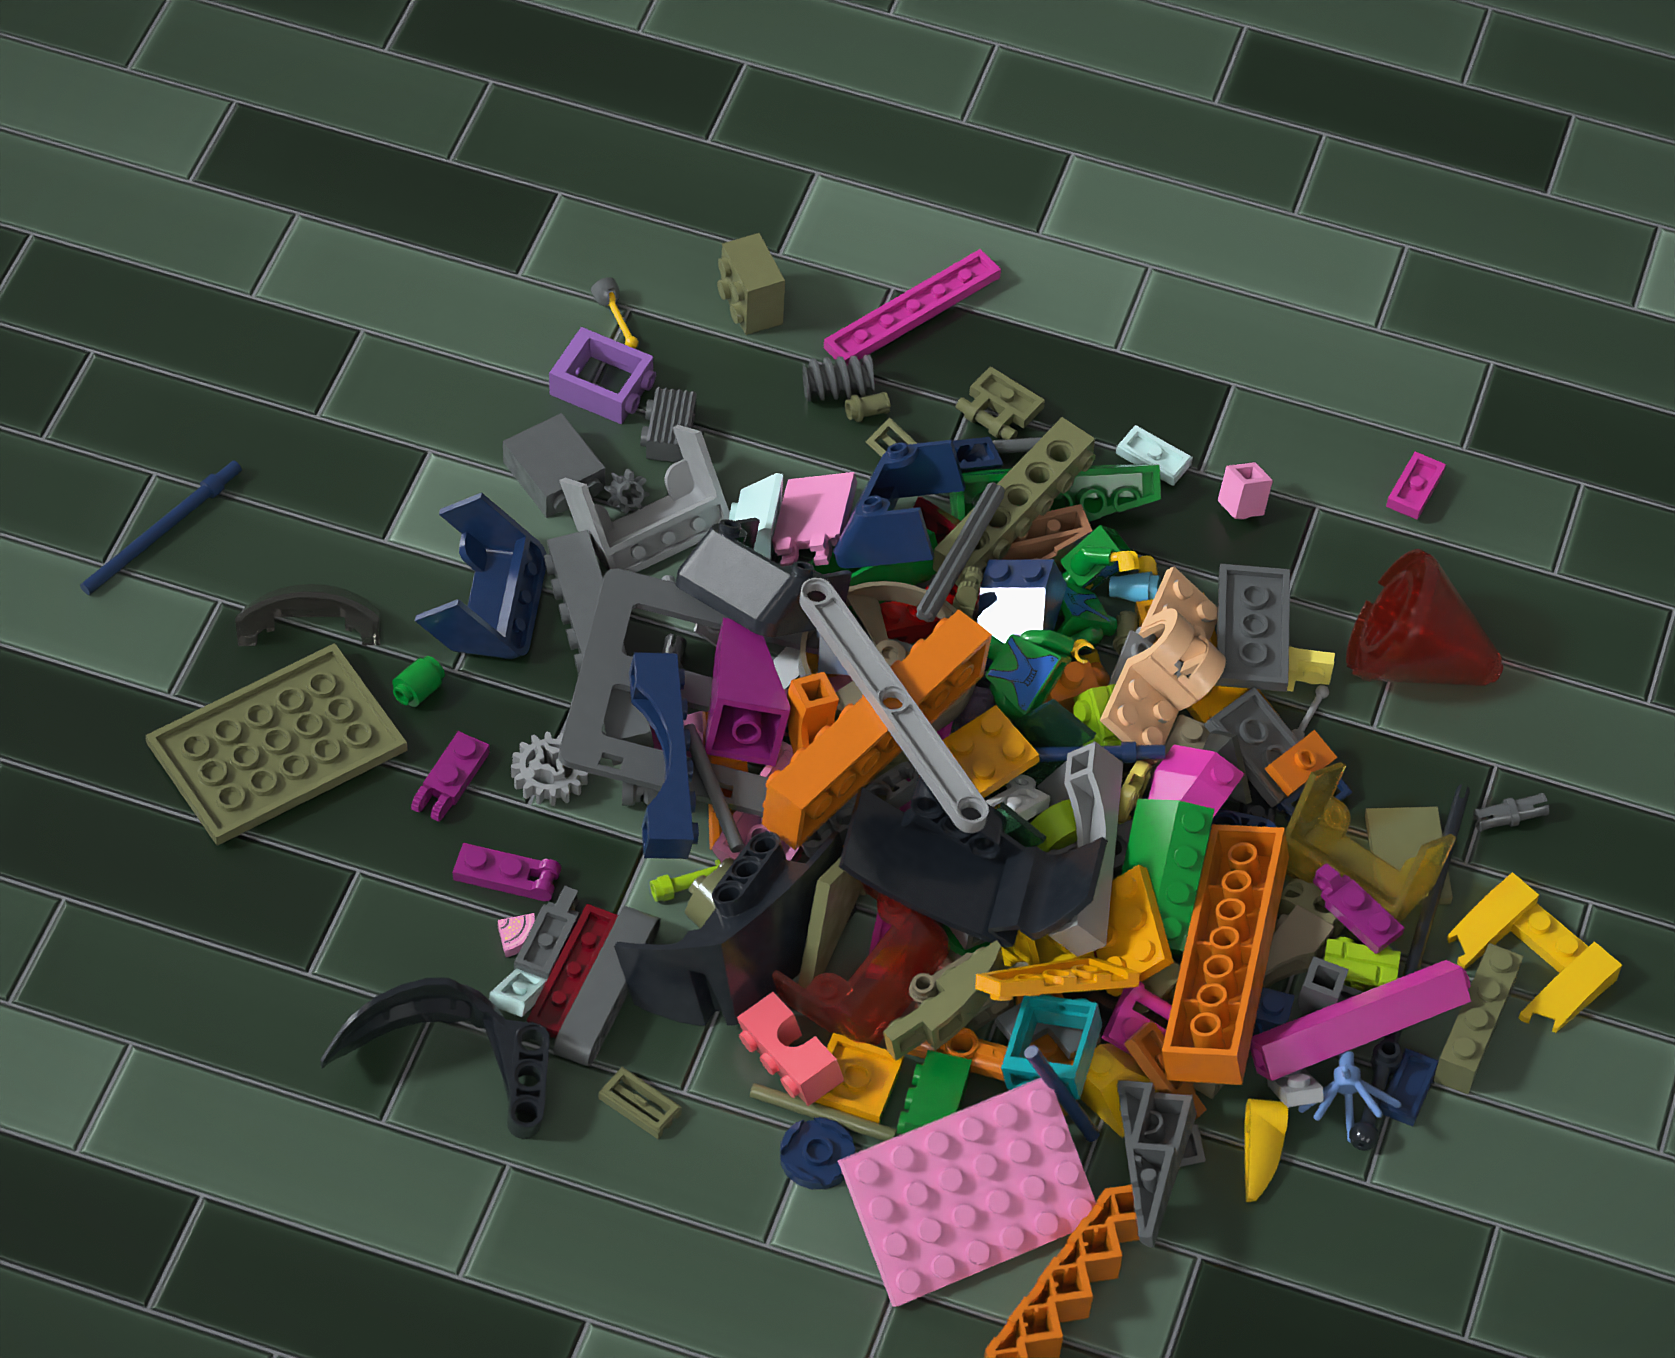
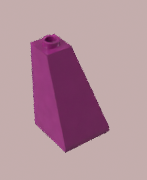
M723 617L716 645L704 749L707 755L776 766L790 713V704L764 636L751 632L730 618Z

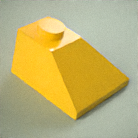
M1111 1043L1100 1044L1095 1048L1080 1099L1123 1138L1125 1134L1117 1088L1118 1080L1151 1083V1081L1133 1056Z

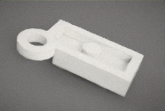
M1020 774L1007 783V790L986 801L1006 817L1007 826L1005 832L1049 808L1051 796L1035 789L1036 782L1029 776Z

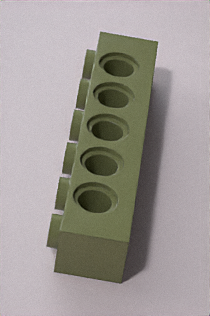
M1061 417L997 483V485H1001L1005 489L1004 498L976 545L975 549L977 550L972 552L964 568L970 565L976 568L979 567V570H982V576H984L988 560H1002L1009 552L1011 544L1016 538H1022L1028 533L1032 522L1039 514L1043 516L1049 511L1059 493H1066L1072 486L1075 477L1081 471L1085 472L1091 467L1095 460V454L1093 453L1095 438ZM973 509L934 549L933 569L938 572ZM961 574L959 575L957 581L955 582V584L958 585V586L960 585V584H959V580H960Z

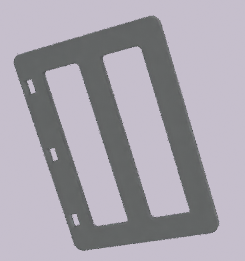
M613 568L604 575L558 757L560 762L568 768L660 791L665 782L663 751L608 737L602 733V725L611 691L620 689L630 692L629 671L633 657L625 655L622 652V646L631 611L638 608L716 629H721L723 617H728L679 589L674 582ZM815 630L808 641L806 652L819 655V637H816L817 630ZM803 632L780 637L764 636L766 642L800 650ZM865 632V633L868 635V637L870 638V640L873 642V640H872V638L870 637V635H869L867 632ZM894 640L903 645L906 651H910L913 647L909 643ZM685 671L684 689L681 690V698L687 699L688 707L709 712L712 677ZM788 723L786 724L785 732L789 733ZM601 757L622 762L621 770L599 764ZM687 757V760H692L693 778L692 782H689V791H695L697 801L711 804L693 758ZM711 763L720 787L732 791L731 798L725 797L729 809L763 817L764 808L762 805L766 798L767 788L765 784L768 777ZM852 815L842 818L841 825L850 824Z

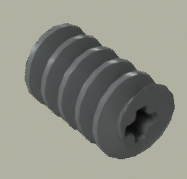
M855 355L850 357L848 366L842 356L837 357L835 366H833L828 357L823 359L821 367L815 358L810 359L808 368H806L803 362V385L807 402H811L813 393L816 391L821 401L825 400L827 391H831L834 400H838L840 390L845 391L848 399L853 395L854 389H858L861 397L866 395L867 388H871L874 393V370L871 356L864 355L861 365Z

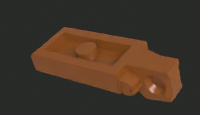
M1150 1021L1144 1024L1123 1044L1151 1083L1154 1084L1158 1093L1192 1095L1197 1114L1195 1119L1199 1118L1207 1109L1195 1094L1196 1091L1193 1086L1195 1082L1167 1080L1162 1056L1165 1036L1155 1022Z

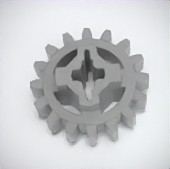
M546 732L545 739L539 740L536 735H532L531 745L521 742L520 753L514 752L512 755L511 778H514L515 789L523 788V797L525 799L535 795L536 804L538 805L544 799H549L551 806H555L557 798H562L565 803L570 802L569 793L579 796L581 794V785L588 784V772L568 768L559 760L558 753L563 733H560L557 739H552L550 732Z

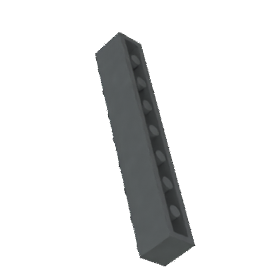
M588 530L548 539L549 554L543 555L548 576L555 574L556 579L551 580L555 599L563 600V604L558 605L563 625L570 624L571 626L570 629H566L571 650L578 649L579 654L574 655L578 674L603 582ZM623 643L622 652H623L625 655H627V652H626V649H625V646H624V643ZM620 689L612 690L602 725V733L608 737L654 748L649 722L631 703V692ZM612 760L613 766L622 764V762Z

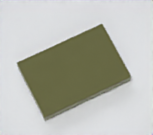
M1438 807L1367 808L1365 821L1378 903L1381 906L1423 905L1442 840ZM1447 872L1438 905L1451 904L1453 896L1449 872Z

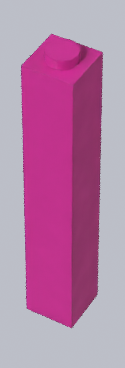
M1444 960L1252 1036L1250 1050L1256 1071L1263 1077L1273 1081L1471 1002L1468 991L1471 986L1469 976L1461 966Z

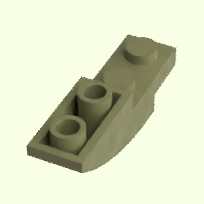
M997 940L987 947L977 949L969 959L957 967L947 969L936 980L937 996L927 998L916 1010L904 1018H897L883 1031L887 1051L896 1061L925 1041L934 1050H937L962 1030L979 1012L990 994L975 989L976 974L1003 970L1004 967L1001 944Z

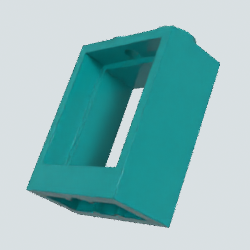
M1051 994L1024 996L1001 1067L1007 1089H1014L1041 1078L1024 1056V1051L1031 1044L1037 1023L1084 1029L1073 1065L1049 1062L1074 1098L1080 1100L1102 1028L1098 1004L1082 998L1072 1000L1054 997Z

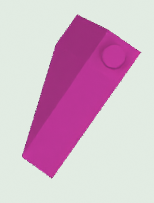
M1173 745L1165 755V759L1160 762L1153 772L1152 786L1148 799L1180 800L1215 809L1214 817L1242 779L1244 773L1217 752Z

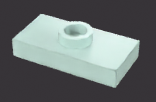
M1137 425L1132 428L1116 449L1117 455L1135 465L1159 464L1160 479L1172 486L1191 466L1193 458Z
M515 969L490 992L489 1000L498 1009L522 1017L536 1003L547 979Z

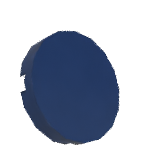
M814 1117V1120L796 1122L785 1132L780 1143V1164L786 1176L797 1185L811 1190L828 1189L843 1182L845 1178L838 1160L855 1154L853 1138L849 1131L838 1122L824 1117Z

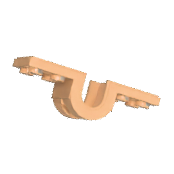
M1175 566L1166 570L1139 632L1142 638L1154 634L1159 639L1147 650L1126 660L1100 719V722L1122 742H1136V745H1165L1178 712L1203 698L1219 680L1226 665L1225 656L1209 642L1217 624L1218 607ZM1181 659L1184 663L1180 670L1181 675L1177 678L1174 673L1179 669L1174 664ZM1144 759V761L1153 765L1157 763L1158 759Z

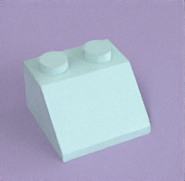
M778 473L741 489L738 503L732 502L729 520L733 521L754 517L760 520L754 551L772 560L774 553L772 539L782 505L783 474Z

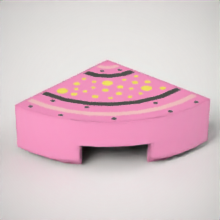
M534 913L498 920V929L505 957L519 953L535 922Z

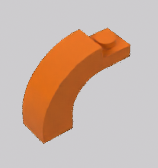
M825 672L791 680L787 696L790 704L787 723L793 754L801 747L807 748L812 744L817 733L825 725L831 726L834 723L839 698Z

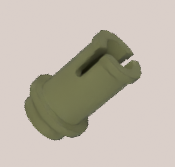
M886 392L864 397L852 395L849 400L845 401V411L848 419H854L856 422L862 421L863 417L889 413V408L891 407Z
M1122 611L1120 615L1116 616L1117 634L1113 639V647L1119 655L1129 631L1135 632L1138 628L1139 617L1132 611Z

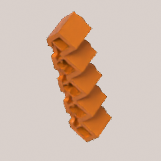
M1132 1185L1106 1188L1097 1199L1096 1205L1087 1217L1082 1219L1067 1239L1064 1248L1057 1257L1055 1256L1038 1278L1037 1284L1028 1296L1023 1298L1008 1318L1005 1327L987 1346L985 1358L1060 1357L1063 1340L1060 1323L1089 1318L1093 1299L1090 1283L1117 1279L1122 1261L1119 1243L1139 1240Z

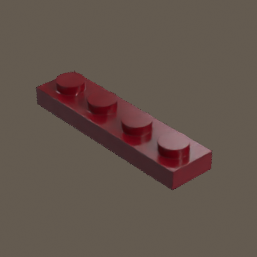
M586 904L526 1022L542 1025L546 1028L550 1037L557 1038L579 991L618 917L617 914Z

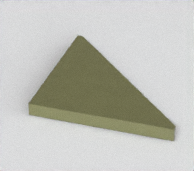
M841 857L817 880L796 994V1001L807 1006L812 1001L864 886L863 882L839 868Z

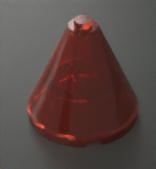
M1414 549L1402 555L1378 581V584L1385 588L1381 591L1374 604L1366 600L1354 624L1346 654V664L1348 668L1353 670L1352 674L1365 681L1475 686H1486L1490 682H1496L1503 671L1502 657L1437 559L1421 549Z

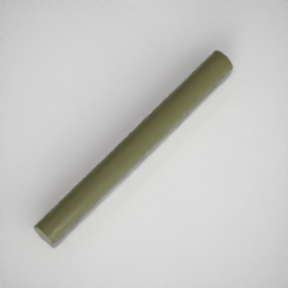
M757 1083L753 1084L749 1097L812 1118L824 1117L838 1122L845 1129L882 1141L895 1138L897 1134V1129L815 1102L807 1106L799 1097L792 1098L787 1093Z

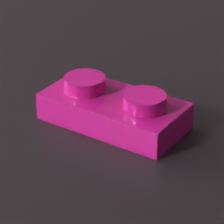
M1415 451L1389 495L1386 507L1418 520L1442 478L1446 464Z

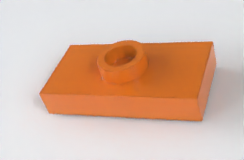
M1314 730L1270 763L1265 770L1288 797L1331 764L1337 756Z

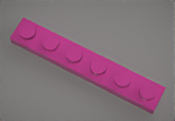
M979 249L824 339V349L835 360L837 357L842 356L848 366L851 356L855 355L858 360L862 359L864 355L871 354L999 279L1001 268Z

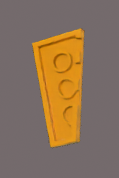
M1092 956L976 974L975 989L989 993L990 998L993 1000L1010 1001L1013 999V996H1039L1051 993L1139 987L1140 972Z

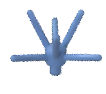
M1346 1051L1339 1054V1067L1334 1069V1081L1323 1088L1324 1102L1320 1104L1314 1119L1319 1121L1337 1092L1344 1094L1347 1140L1350 1142L1349 1131L1354 1125L1353 1093L1359 1092L1378 1118L1382 1117L1383 1113L1370 1094L1395 1108H1399L1401 1103L1361 1080L1360 1069L1354 1066V1053ZM1316 1103L1300 1105L1298 1110L1303 1113Z

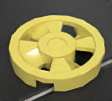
M1144 760L1136 761L1121 788L1118 824L1131 820L1132 817L1129 814L1136 806L1137 799H1142L1146 790L1152 766Z

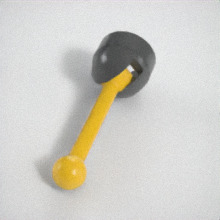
M608 277L597 281L591 288L594 299L601 306H610L626 338L625 345L634 349L637 348L638 339L631 335L616 305L620 298V290L615 279Z

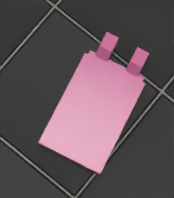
M854 472L788 479L772 539L777 556L782 555L780 566H789L797 562L799 550L810 549L811 552L816 551L814 557L815 566L829 564L832 546H836L849 520L857 487Z

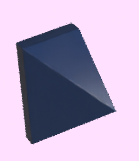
M991 437L953 441L961 472L999 469L1003 466V462Z

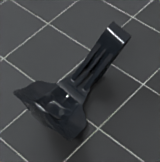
M447 977L424 978L401 984L381 993L359 1008L338 1031L322 1056L320 1065L323 1069L337 1058L345 1056L371 1040L398 1028L422 1022L456 1023L470 1021L477 1028L485 1027L509 1102L507 1116L509 1131L516 1138L530 1139L539 1132L544 1115L550 1039L546 1028L540 1024L506 1020L485 995L472 987L460 984ZM532 1039L537 1041L541 1048L530 1051L523 1047L522 1042ZM524 1075H530L537 1080L538 1084L527 1087L520 1083L519 1078ZM521 1111H527L533 1114L535 1120L531 1123H523L517 1119L516 1114Z

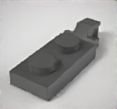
M564 886L556 904L548 902L547 905L543 904L514 961V970L519 969L548 979L579 919L580 912L575 911L579 899H577L578 890Z

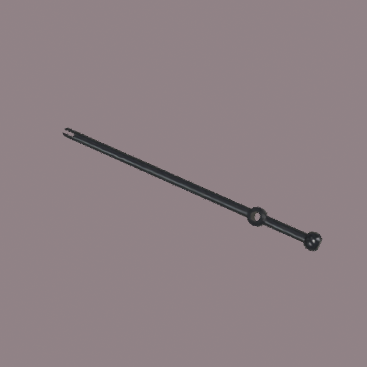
M1462 784L1456 788L1402 977L1420 970L1469 799V786H1467L1464 798L1459 797ZM1402 1029L1386 1035L1384 1040L1375 1045L1372 1051L1371 1065L1374 1075L1371 1085L1385 1092L1389 1076L1399 1068L1402 1060V1052L1398 1044ZM1370 1094L1380 1108L1382 1100ZM1366 1103L1360 1122L1355 1123L1349 1131V1139L1356 1149L1363 1151L1372 1149L1379 1140V1133L1375 1127L1377 1117Z

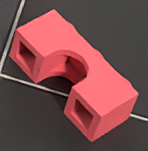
M774 992L737 1017L742 1029L739 1037L744 1046L751 1053L756 1050L761 1055L760 1060L771 1075L778 1073L782 1078L781 1083L792 1098L798 1095L807 1106H810L844 1081L837 1059L816 1037H813L801 1046L788 1047L792 1042L801 1037L802 1034L794 1013Z

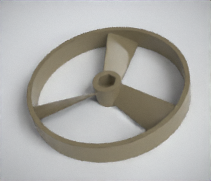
M889 581L868 582L850 586L845 605L853 607L885 661L891 666L897 660H904L910 651H906L899 642L888 640L879 601L902 602L918 607L927 590L906 583ZM945 600L937 617L949 619L957 609ZM815 630L802 633L798 658L800 678L812 675L807 663L806 647ZM851 681L835 692L839 702L834 723L848 704H855L862 698L863 694L854 681ZM976 683L931 724L935 731L950 724L963 712L973 695Z

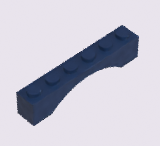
M634 652L629 671L631 703L645 716L654 729L661 744L665 761V782L657 796L647 806L641 826L644 858L688 859L692 845H697L699 827L697 822H692L691 814L695 812L696 794L695 791H689V782H692L693 762L692 760H687L686 751L690 749V730L684 729L683 720L687 719L688 713L687 699L681 698V690L684 689L685 671L684 668H679L677 654Z

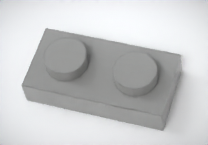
M1305 1068L1273 1081L1267 1079L1268 1087L1287 1107L1324 1102L1323 1087Z

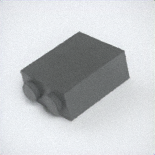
M562 413L503 441V463L546 518L569 509L559 481L562 478L566 477L587 484L591 497H595L605 490V467Z

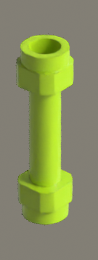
M717 859L715 860V866L670 879L669 875L666 874L650 881L654 900L656 902H664L674 899V893L689 889L693 881L701 875L707 877L718 868L721 861Z

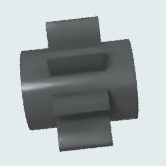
M626 469L624 475L621 476L612 473L613 480L610 486H604V489L612 495L607 503L612 507L620 504V511L625 514L629 512V507H637L641 510L643 498L650 496V493L646 492L642 487L646 479L641 475L634 479V472L630 469ZM629 487H632L631 492H626L624 496L622 495L623 490H628Z

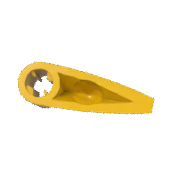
M1248 1099L1244 1125L1246 1202L1257 1201L1270 1183L1280 1161L1288 1123V1107L1282 1101Z

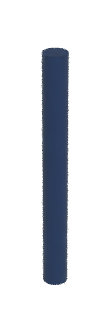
M1035 1045L1027 1047L1024 1051V1056L1044 1083L1055 1091L1058 1102L1086 1140L1092 1142L1098 1139L1100 1135L1099 1130L1038 1047Z

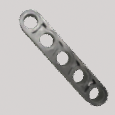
M628 906L622 908L557 1035L553 1050L554 1054L588 1067L593 1064L629 993L614 945L617 941L653 944L659 931L660 918Z

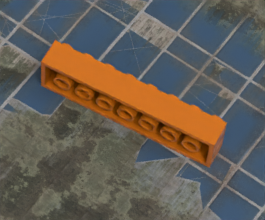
M959 609L949 619L946 617L942 618L927 639H919L904 660H897L890 666L930 724L938 719L945 710L984 676L992 634ZM864 695L855 704H848L842 710L835 723L831 726L825 725L817 733L812 744L807 748L801 747L791 758L790 764L782 771L780 769L774 771L765 784L767 791L762 805L764 808L762 825L769 831L777 833L780 839L794 850L800 847L855 796L861 787L869 783L903 751ZM890 697L883 700V704L889 709H899L903 706L901 701L896 698Z
M1212 824L1162 1047L1167 1080L1242 1085L1289 861L1285 828Z

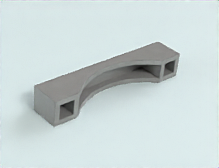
M1097 742L1067 753L1064 782L1071 800L1076 822L1077 848L1091 843L1100 837L1108 840L1094 898L1079 914L1057 930L1049 933V937L1077 957L1106 946L1123 772V762Z

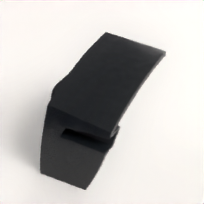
M919 774L911 800V808L905 812L885 802L864 787L858 790L839 868L876 891L918 913L986 942L993 943L997 940L1001 947L1008 948L1014 946L1018 930L1032 940L1039 939L1060 928L1093 901L1108 840L1100 837L1091 843L1059 855L1048 854L1039 847H1024L1005 833L1007 826L1006 817L988 803L989 813L984 828L979 832L966 833L953 823ZM968 807L961 811L962 816L968 820H976L981 817L980 812L974 808Z
M832 831L806 864L787 860L781 839L777 833H759L749 840L714 888L712 899L715 910L701 928L688 931L681 941L674 944L655 945L617 941L614 948L634 1005L677 1022L705 1026L716 1011H722L727 1026L739 1024L737 1017L772 992L778 994L801 972L817 880L842 856L843 846L840 833ZM856 903L847 923L857 911Z

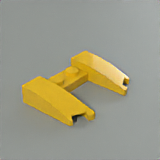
M1512 872L1448 934L1447 941L1451 943L1459 939L1465 955L1458 957L1457 963L1465 970L1485 953L1489 943L1495 945L1510 931L1559 972L1520 1012L1518 1019L1529 1024L1534 1013L1554 1019L1552 1032L1557 1033L1617 981L1622 964L1595 941L1588 946L1537 903L1539 894Z

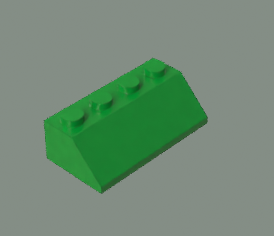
M1137 799L1121 875L1138 864L1148 868L1172 957L1179 958L1185 949L1215 809L1180 800Z

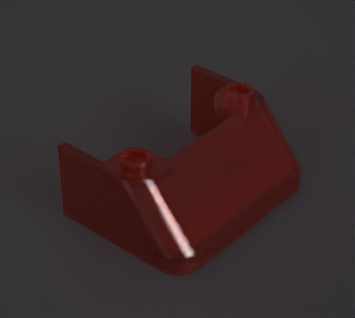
M862 882L864 892L877 900V911L880 918L891 927L852 977L846 981L834 973H823L815 977L806 989L778 970H775L772 978L779 998L830 1033L843 1035L857 1043L877 1046L884 1038L883 1031L894 1020L899 1018L913 1001L909 993V987L913 978L921 973L932 976L948 956L950 944L946 932L934 919L898 903Z

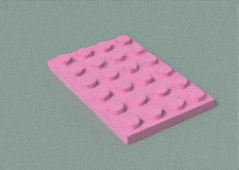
M1041 1078L838 1160L892 1306L895 1307L1073 1233L1082 1219L1087 1217L1096 1205L1055 1091L1050 1089Z

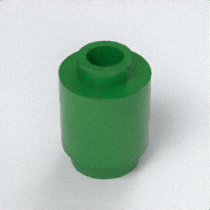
M426 656L423 659L418 658L393 679V694L401 704L417 707L442 685L445 671L441 664L431 656Z

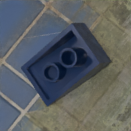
M1054 559L988 560L980 586L978 624L1003 643L1006 642L1011 634L1021 635L1026 630L1054 631L1067 587ZM988 657L985 666V671H988L989 667L993 663V661L990 660Z

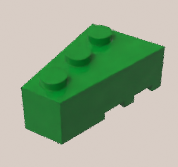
M928 1050L924 1064H916L912 1085L916 1086V1088L909 1087L904 1109L909 1110V1112H901L897 1134L902 1135L961 1111L968 1086L972 1060Z

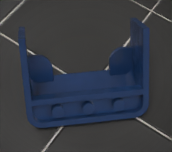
M952 440L909 445L901 442L887 448L860 495L834 548V555L839 567L857 568L934 559V552L921 508L894 510L899 498L965 491L966 486Z
M482 492L441 508L439 515L461 533L459 545L461 559L475 571L468 606L457 599L416 615L415 622L453 652L505 659H515L527 654L530 648L546 571L543 555L547 554L543 545Z

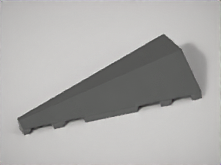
M1118 1080L1117 1088L1137 1218L1138 1236L1141 1243L1154 1248L1197 1114L1192 1095L1155 1093L1153 1083Z

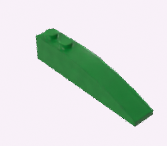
M1160 465L1091 466L1087 471H1081L1075 477L1072 486L1066 493H1059L1049 511L1081 504L1088 522L1108 514L1122 512L1160 500ZM1011 469L962 472L966 489L965 491L950 493L952 516L962 521L975 507L987 484L991 482L997 484Z

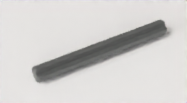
M994 482L987 484L917 607L916 616L920 620L930 623L936 618L1004 498L1005 489L1001 485H997Z

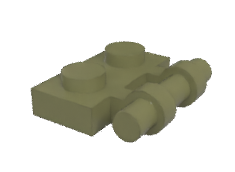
M990 366L970 386L969 395L975 398V400L971 403L961 397L955 408L964 413V418L973 424L978 422L988 428L989 434L997 439L1002 437L1007 440L1015 439L1018 431L1009 425L1014 422L1024 429L1044 409L1045 400ZM989 407L998 412L999 415L995 418L984 410Z

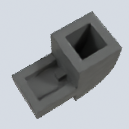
M1313 956L1298 997V1005L1302 1013L1308 1015L1363 992L1343 985L1349 969Z

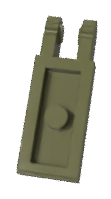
M971 565L962 570L959 580L960 585L952 604L953 607L957 610L959 609L970 618L973 615L983 578L982 570Z

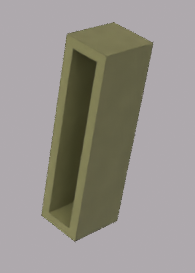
M1488 944L1469 988L1471 1002L1463 1004L1440 1056L1434 1082L1464 1094H1469L1517 980L1524 956L1494 944Z

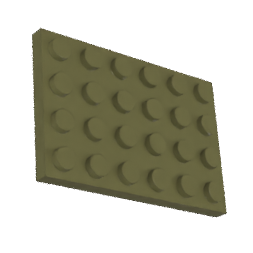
M335 643L145 735L147 745L217 846L407 751L406 740Z

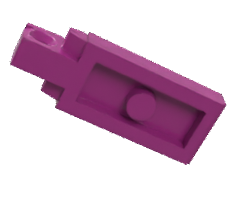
M1327 863L1315 872L1316 875L1313 883L1322 891L1321 897L1326 902L1324 907L1374 954H1378L1403 935L1405 927L1353 879L1351 880L1347 875L1341 877L1340 873Z

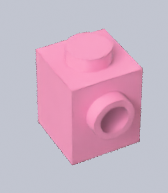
M1256 462L1226 466L1218 502L1235 519L1262 516L1265 513L1273 480Z

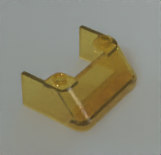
M1339 762L1311 772L1285 830L1289 852L1286 874L1293 879H1300L1314 884L1315 872L1327 863L1339 872L1341 877L1347 875L1351 880L1353 879L1401 923L1435 885L1456 837L1448 834L1421 845L1417 856L1408 859L1403 864L1401 871H1398L1345 835L1350 825V812L1347 806L1333 795L1346 765Z

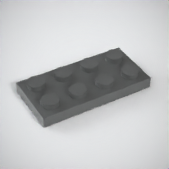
M1220 564L1216 648L1225 656L1226 665L1215 686L1248 689L1255 687L1260 690L1287 692L1290 569Z

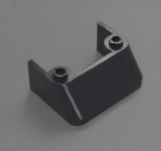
M756 517L735 521L725 519L721 520L720 523L712 525L678 569L675 585L679 589L751 632L765 637H780L817 630L800 605V593L803 583L811 578L827 580L846 604L852 572L848 570L821 574L814 570L813 565L801 561L782 567L754 551L760 520ZM811 591L807 594V597L814 602L826 599V596L820 591Z

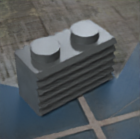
M656 388L654 400L648 399L646 405L645 420H650L649 426H643L640 445L646 447V459L678 462L684 459L673 427L681 425L693 429L696 416L697 393L694 391L688 392L687 390L683 392L680 389L676 391L674 389Z

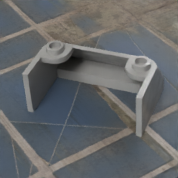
M681 425L673 427L684 459L672 464L666 471L665 485L669 495L613 522L608 511L603 506L593 503L587 484L566 477L559 480L578 532L588 530L594 552L607 570L619 568L637 573L698 544L712 525L720 523L721 520H729L730 512L701 431Z

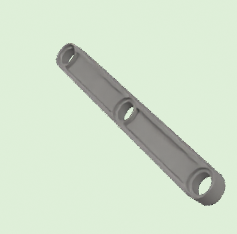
M811 578L805 581L800 593L802 609L948 816L961 831L975 833L982 830L987 822L989 807L970 778L833 586L822 578ZM811 591H820L826 596V599L814 602L807 597V594ZM890 697L896 698L901 701L903 706L899 709H889L883 704V700ZM968 807L974 808L980 812L981 817L976 820H968L962 816L961 811Z

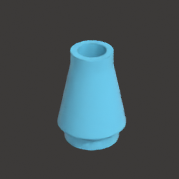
M1152 571L1124 576H1111L1109 596L1132 602L1152 600L1161 584V576L1153 575Z

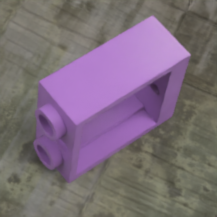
M581 327L549 373V393L556 398L622 424L629 413L634 414L637 410L643 392L645 390L649 391L654 384L656 372L653 371V356ZM591 357L631 373L619 394L577 377Z

